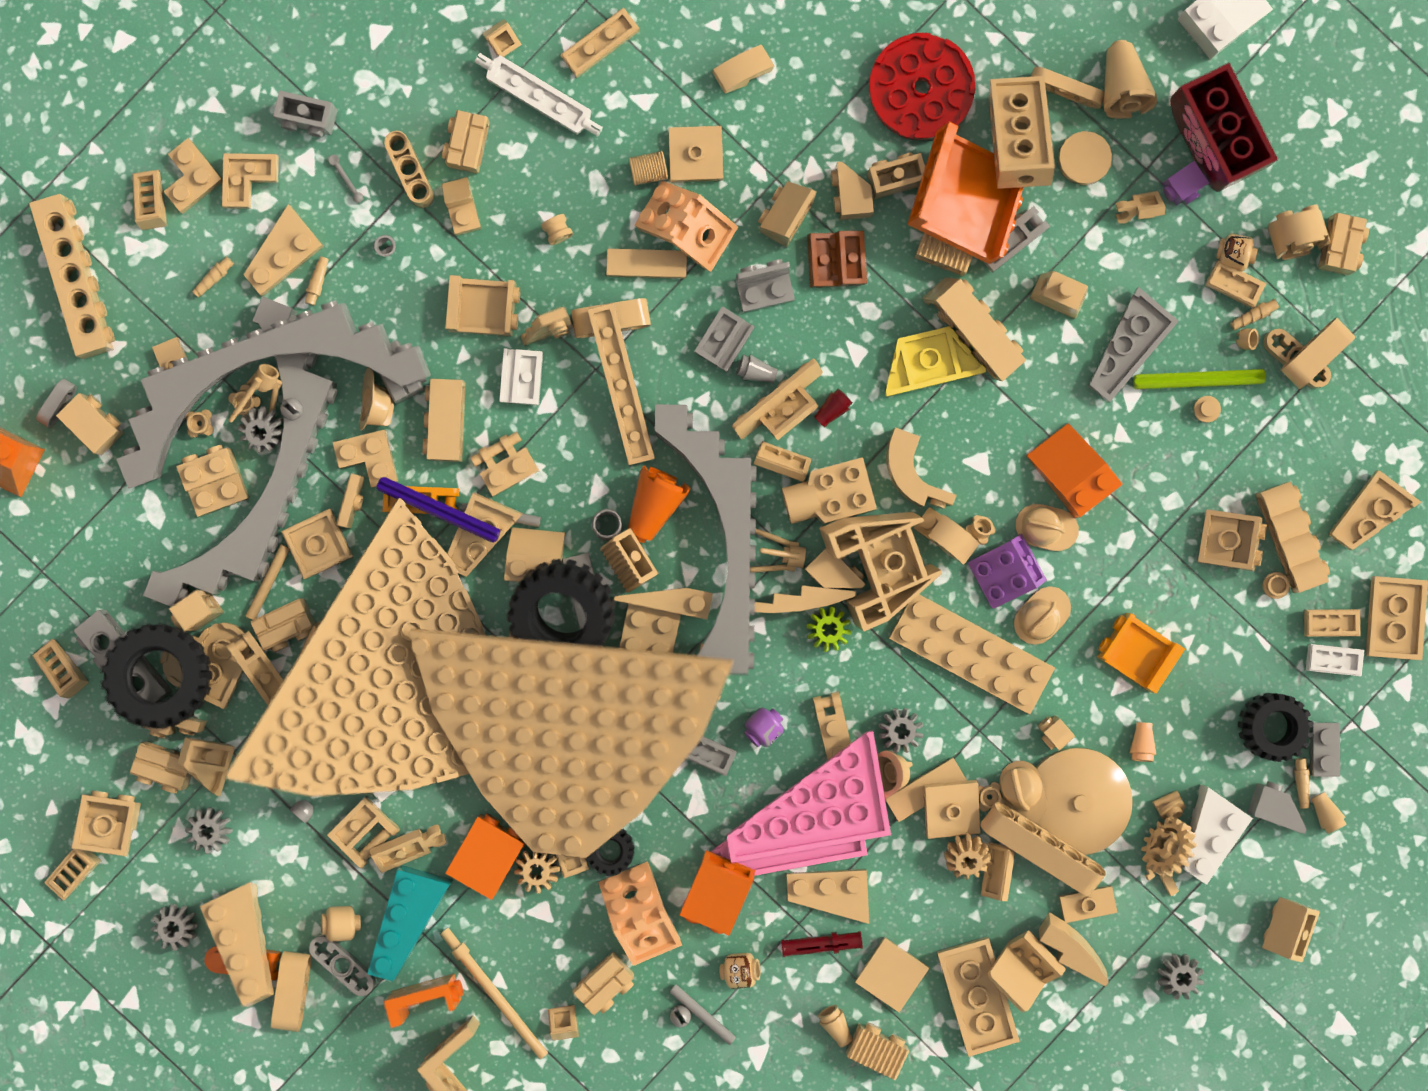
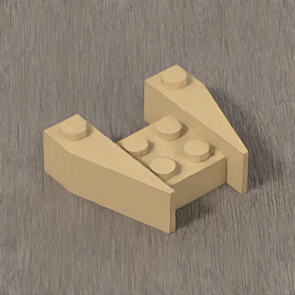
M913 512L846 517L819 528L828 553L836 559L858 550L871 589L847 599L846 603L854 624L863 632L889 621L942 574V571L931 563L925 566L923 564L911 527L924 522V520Z
M680 588L615 596V601L629 603L619 648L673 653L681 614L707 620L713 593Z

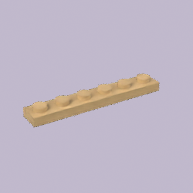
M613 302L590 308L588 313L628 464L632 465L655 459L615 304Z

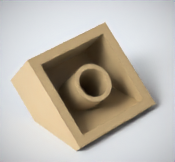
M787 181L784 188L779 185L772 197L775 203L770 210H764L758 223L762 224L760 232L787 248L814 203L816 191Z
M512 527L506 555L504 580L520 582L531 569L535 570L537 565L543 562L549 565L553 559H561L563 561L565 533Z

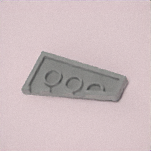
M1137 287L1088 386L1107 403L1111 402L1179 321L1141 288Z

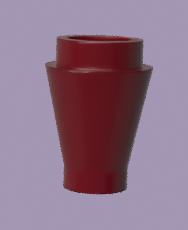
M838 388L835 392H830L814 418L823 427H826L829 423L849 411V407L853 402Z

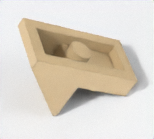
M468 177L443 183L444 201L449 211L455 235L480 230L481 225Z

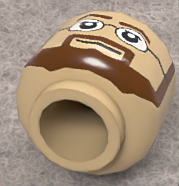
M751 953L728 954L724 964H720L719 968L721 980H725L730 989L751 988L755 985L756 980H760L761 976L759 960L755 959Z

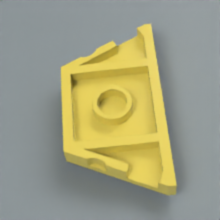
M950 326L898 338L885 396L888 397L986 373V368L972 355L971 350L961 342Z

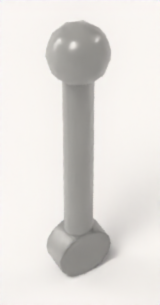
M331 155L328 161L332 166L336 167L353 194V200L357 203L362 202L363 195L357 192L339 164L340 159L337 155Z

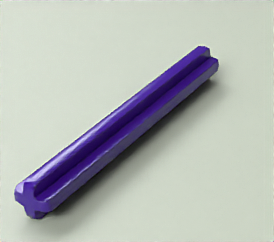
M381 477L377 483L376 489L395 499L400 498L410 506L489 542H496L500 535V529L391 479Z

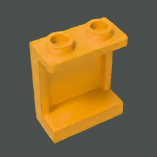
M1126 613L1124 616L1120 615L1112 626L1115 630L1110 638L1105 637L1099 645L1098 650L1100 653L1097 657L1147 691L1156 694L1185 648L1171 642L1135 618L1136 616L1132 613Z

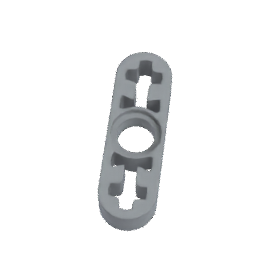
M322 934L311 941L309 946L311 956L355 995L365 996L373 990L376 984L375 976L367 974L368 969L337 941L330 942L327 940L326 935ZM325 941L328 944L326 947L327 951L332 954L336 950L339 953L328 962L326 959L330 955L326 951L319 953L317 951L319 948L317 942L321 944ZM338 958H345L349 961L350 968L347 972L337 970L335 962ZM355 967L359 970L355 975L359 979L366 977L368 979L366 984L369 988L363 986L360 989L357 986L359 981L354 976L350 980L347 978L354 971Z

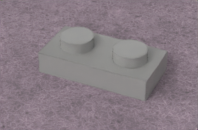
M1313 722L1314 727H1310V732L1313 733V737L1310 738V776L1340 777V723Z

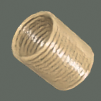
M663 151L652 152V154L647 153L636 157L632 156V158L629 157L635 186L668 179Z

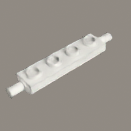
M482 53L478 54V58L476 57L475 63L488 70L487 81L577 135L584 129L596 135V137L600 135L599 132L602 131L603 127L590 120V109L501 55L494 59V61L482 55Z

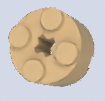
M1318 205L1305 207L1302 209V212L1295 214L1291 210L1276 215V221L1268 224L1269 235L1277 259L1282 257V260L1302 257L1311 254L1310 250L1314 246H1318L1320 250L1330 243L1322 212L1319 210Z

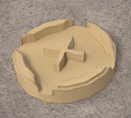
M1082 131L1073 134L1065 140L1058 155V164L1062 174L1067 180L1079 185H1090L1098 182L1107 174L1111 167L1112 153L1110 146L1103 137L1094 132Z

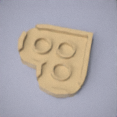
M227 622L217 623L206 628L200 637L193 636L204 647L203 651L209 656L211 662L209 664V669L212 671V679L209 682L211 690L204 700L222 709L227 708L244 672L226 646L231 642L236 643L242 639V635L246 632L238 625ZM249 646L241 654L246 658L251 654L252 649ZM163 651L160 663L163 666L165 678L179 688L182 682L181 665L173 655Z

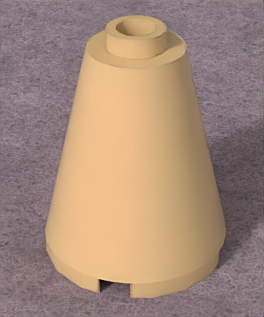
M1126 40L1115 41L1107 49L1103 101L1104 112L1106 111L1108 117L1115 119L1131 118L1132 112L1139 110L1141 114L1147 113L1156 106L1157 94L1134 45Z

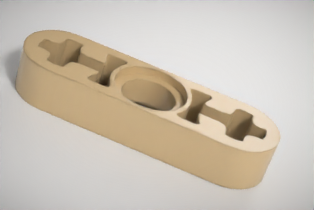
M1034 67L1030 77L1044 76L1046 91L1091 108H1101L1104 101V92L1102 90L1051 70Z
M1274 329L1268 332L1263 339L1266 351L1283 365L1290 360V356L1294 351L1299 352L1304 347L1283 329ZM1280 336L1282 338L1280 344L1285 348L1291 345L1292 348L1287 350L1283 356L1281 353L1285 349L1280 345L1273 347L1274 340L1271 337ZM1326 366L1321 371L1320 378L1322 381L1314 382L1312 379L1306 385L1314 389L1327 385L1331 379L1330 369Z

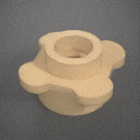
M243 384L239 391L229 395L228 400L233 404L234 408L242 400L251 387L250 385ZM253 393L239 414L247 415L251 408L258 407L261 404L260 397L255 396Z
M204 409L202 412L195 413L190 411L186 414L187 433L190 437L195 438L200 434L210 436L214 432V427L211 426L210 420L212 413L209 410ZM199 421L202 422L201 426H198L197 424Z
M976 515L972 518L973 522L971 525H967L965 530L981 545H985L988 542V537L995 533V527L987 517Z
M992 782L989 786L985 787L978 786L979 809L981 811L987 812L996 802L1005 803L1000 793L1001 786L997 782ZM989 794L992 795V798H991V799H988V798H987V796H988Z

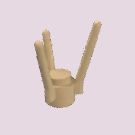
M269 364L259 365L257 371L247 381L246 384L251 387L228 419L229 422L232 423L255 390L267 392L272 389L269 413L275 410L278 390L282 384V381L278 380L279 372L276 368Z
M756 528V534L788 546L784 547L783 551L766 548L760 549V553L782 557V563L786 564L750 567V572L782 570L795 572L796 567L803 568L806 547H800L799 542L789 541Z

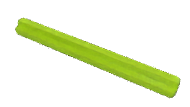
M1264 369L1137 374L1133 377L1134 389L1263 384L1266 381V372Z

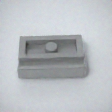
M722 306L694 353L727 373L755 326Z

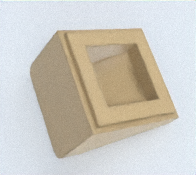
M504 19L483 33V36L497 56L501 55L504 57L522 45L508 22Z
M575 1005L548 1009L550 1035L553 1041L579 1037Z

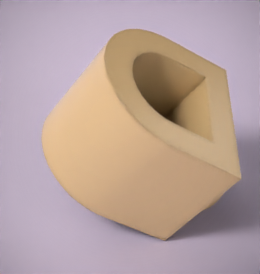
M1056 715L1052 718L1050 716L1046 717L1038 725L1040 731L1044 734L1041 737L1042 741L1051 750L1056 747L1060 751L1075 738L1071 730Z

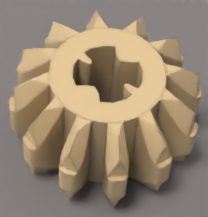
M968 833L963 839L956 835V843L948 842V850L944 853L948 870L953 871L957 878L964 874V878L967 881L972 874L979 878V871H987V863L991 860L990 853H988V845L982 842L978 835L972 839Z
M525 850L523 852L525 860L518 858L516 864L522 868L515 869L514 874L523 875L517 883L522 885L524 882H527L528 885L525 889L527 892L531 890L533 885L537 894L541 893L542 885L546 890H550L552 886L549 880L557 882L558 877L553 873L560 871V866H551L557 860L555 855L547 859L546 856L548 854L546 853L539 855V853L533 852L532 856L529 851ZM534 864H536V867L539 865L543 867L542 876H538V873L536 875L532 874L531 871L534 868Z

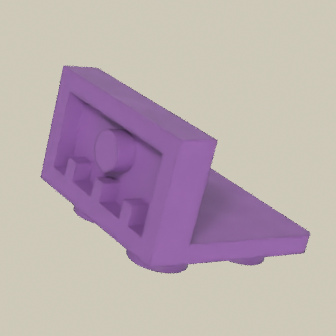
M1023 534L968 562L970 569L993 609L1038 588L1047 581Z

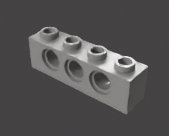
M97 610L73 630L78 636L76 640L79 645L85 650H90L94 655V663L100 669L102 665H106L107 658H105L108 650L114 648L115 644L113 642L118 637L123 638L127 635L107 610ZM103 635L109 639L107 649H103L100 645V639ZM143 655L137 661L132 674L133 686L134 679L138 676L143 680V688L140 691L135 687L134 689L139 696L147 701L161 702L173 690Z

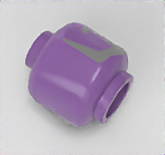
M759 708L745 721L744 726L746 730L744 734L756 747L760 745L768 747L784 732L781 724L783 718L773 708L770 711L765 708Z

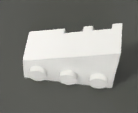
M1200 784L1199 796L1195 809L1193 808L1190 823L1191 832L1196 834V837L1191 841L1196 843L1197 847L1191 849L1194 857H1188L1189 866L1182 865L1181 868L1207 885L1253 818L1209 787Z

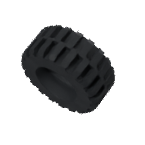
M553 559L549 565L543 562L537 565L535 570L531 569L524 576L510 598L507 621L512 622L509 627L511 636L517 635L518 639L603 647L615 619V613L613 612L615 601L614 598L609 597L611 589L608 584L602 585L603 577L598 572L595 575L589 572L591 567L586 564L579 567L576 566L575 560L570 559L567 560L566 564H562L561 559ZM554 593L564 594L573 598L584 611L586 617L584 627L570 633L552 629L540 616L538 610L539 600L545 595Z
M165 624L141 625V628L130 629L126 632L127 635L123 638L118 637L113 642L115 644L114 648L108 650L105 658H107L106 665L101 667V673L104 674V681H101V687L106 691L107 696H105L107 703L115 708L114 712L119 717H124L127 722L146 728L173 727L179 725L184 720L190 719L194 716V712L197 709H201L205 702L203 700L206 695H209L211 687H209L210 679H212V671L209 669L211 662L209 656L203 651L204 647L192 635ZM152 651L170 653L178 660L182 668V682L178 691L171 698L161 702L147 701L139 696L132 682V674L137 661L144 654Z

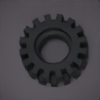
M621 829L609 839L617 842L620 846L621 853L617 859H604L600 854V847L586 858L587 862L589 861L591 864L590 867L596 869L597 873H604L606 876H611V874L618 875L631 864L635 847L632 837L627 834L625 829Z

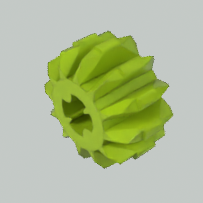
M834 607L829 608L828 616H826L825 610L820 608L819 613L822 618L819 619L815 614H811V619L817 623L816 625H806L808 629H815L814 633L807 635L808 639L818 637L813 644L815 648L819 647L823 641L824 652H828L829 643H832L833 649L838 651L839 646L836 641L839 640L842 644L846 645L848 641L841 637L842 634H852L851 630L843 629V626L851 623L850 620L840 622L845 613L840 611L834 617ZM834 623L835 627L833 629L836 630L835 634L824 636L822 631H825V629H822L823 624L830 625Z

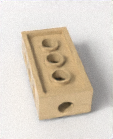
M1044 76L990 79L988 102L997 189L1052 185L1055 165Z

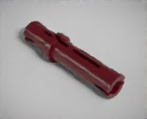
M861 931L844 934L831 932L832 935L781 940L783 957L831 951L837 954L840 950L863 949Z

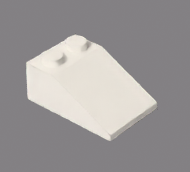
M1197 0L1185 9L1177 20L1211 60L1273 9L1266 0Z

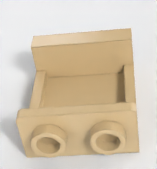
M450 275L446 329L449 332L512 336L513 330L518 328V314H514L515 303L520 301V287H516L514 280L504 282L463 279L461 276Z

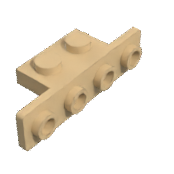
M812 359L808 363L801 365L798 371L789 379L783 380L773 392L761 398L756 406L747 413L740 415L732 425L739 438L744 439L759 425L763 424L778 441L818 408L817 403L804 389L822 375L823 371L818 362Z

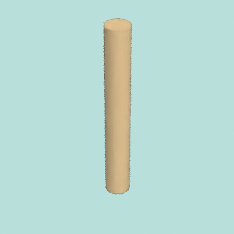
M280 545L245 615L252 620L257 618L290 551L289 547Z

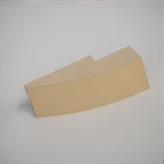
M1049 912L1039 927L1040 941L1057 950L1058 962L1106 986L1108 984L1106 968L1091 945L1074 928Z

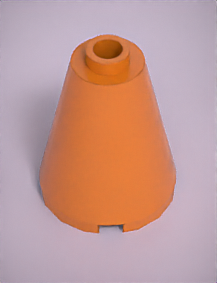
M644 465L640 470L628 529L631 528L638 541L645 543L646 540L652 541L691 489L685 482H683L682 486L678 485L675 476L654 467H650L648 470Z

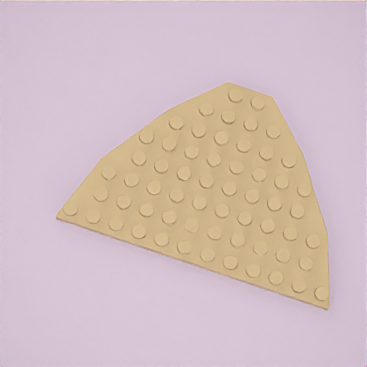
M398 498L227 771L224 776L227 779L309 796L412 790L469 774L432 712L417 658L412 650L410 630L424 629L485 635L469 594L464 589L458 576L459 572L454 562L438 542L424 529L419 519L405 506L406 504L402 499Z
M424 629L410 630L412 650L417 658L432 712L482 795L533 852L587 858L645 810L701 740L733 665V659Z

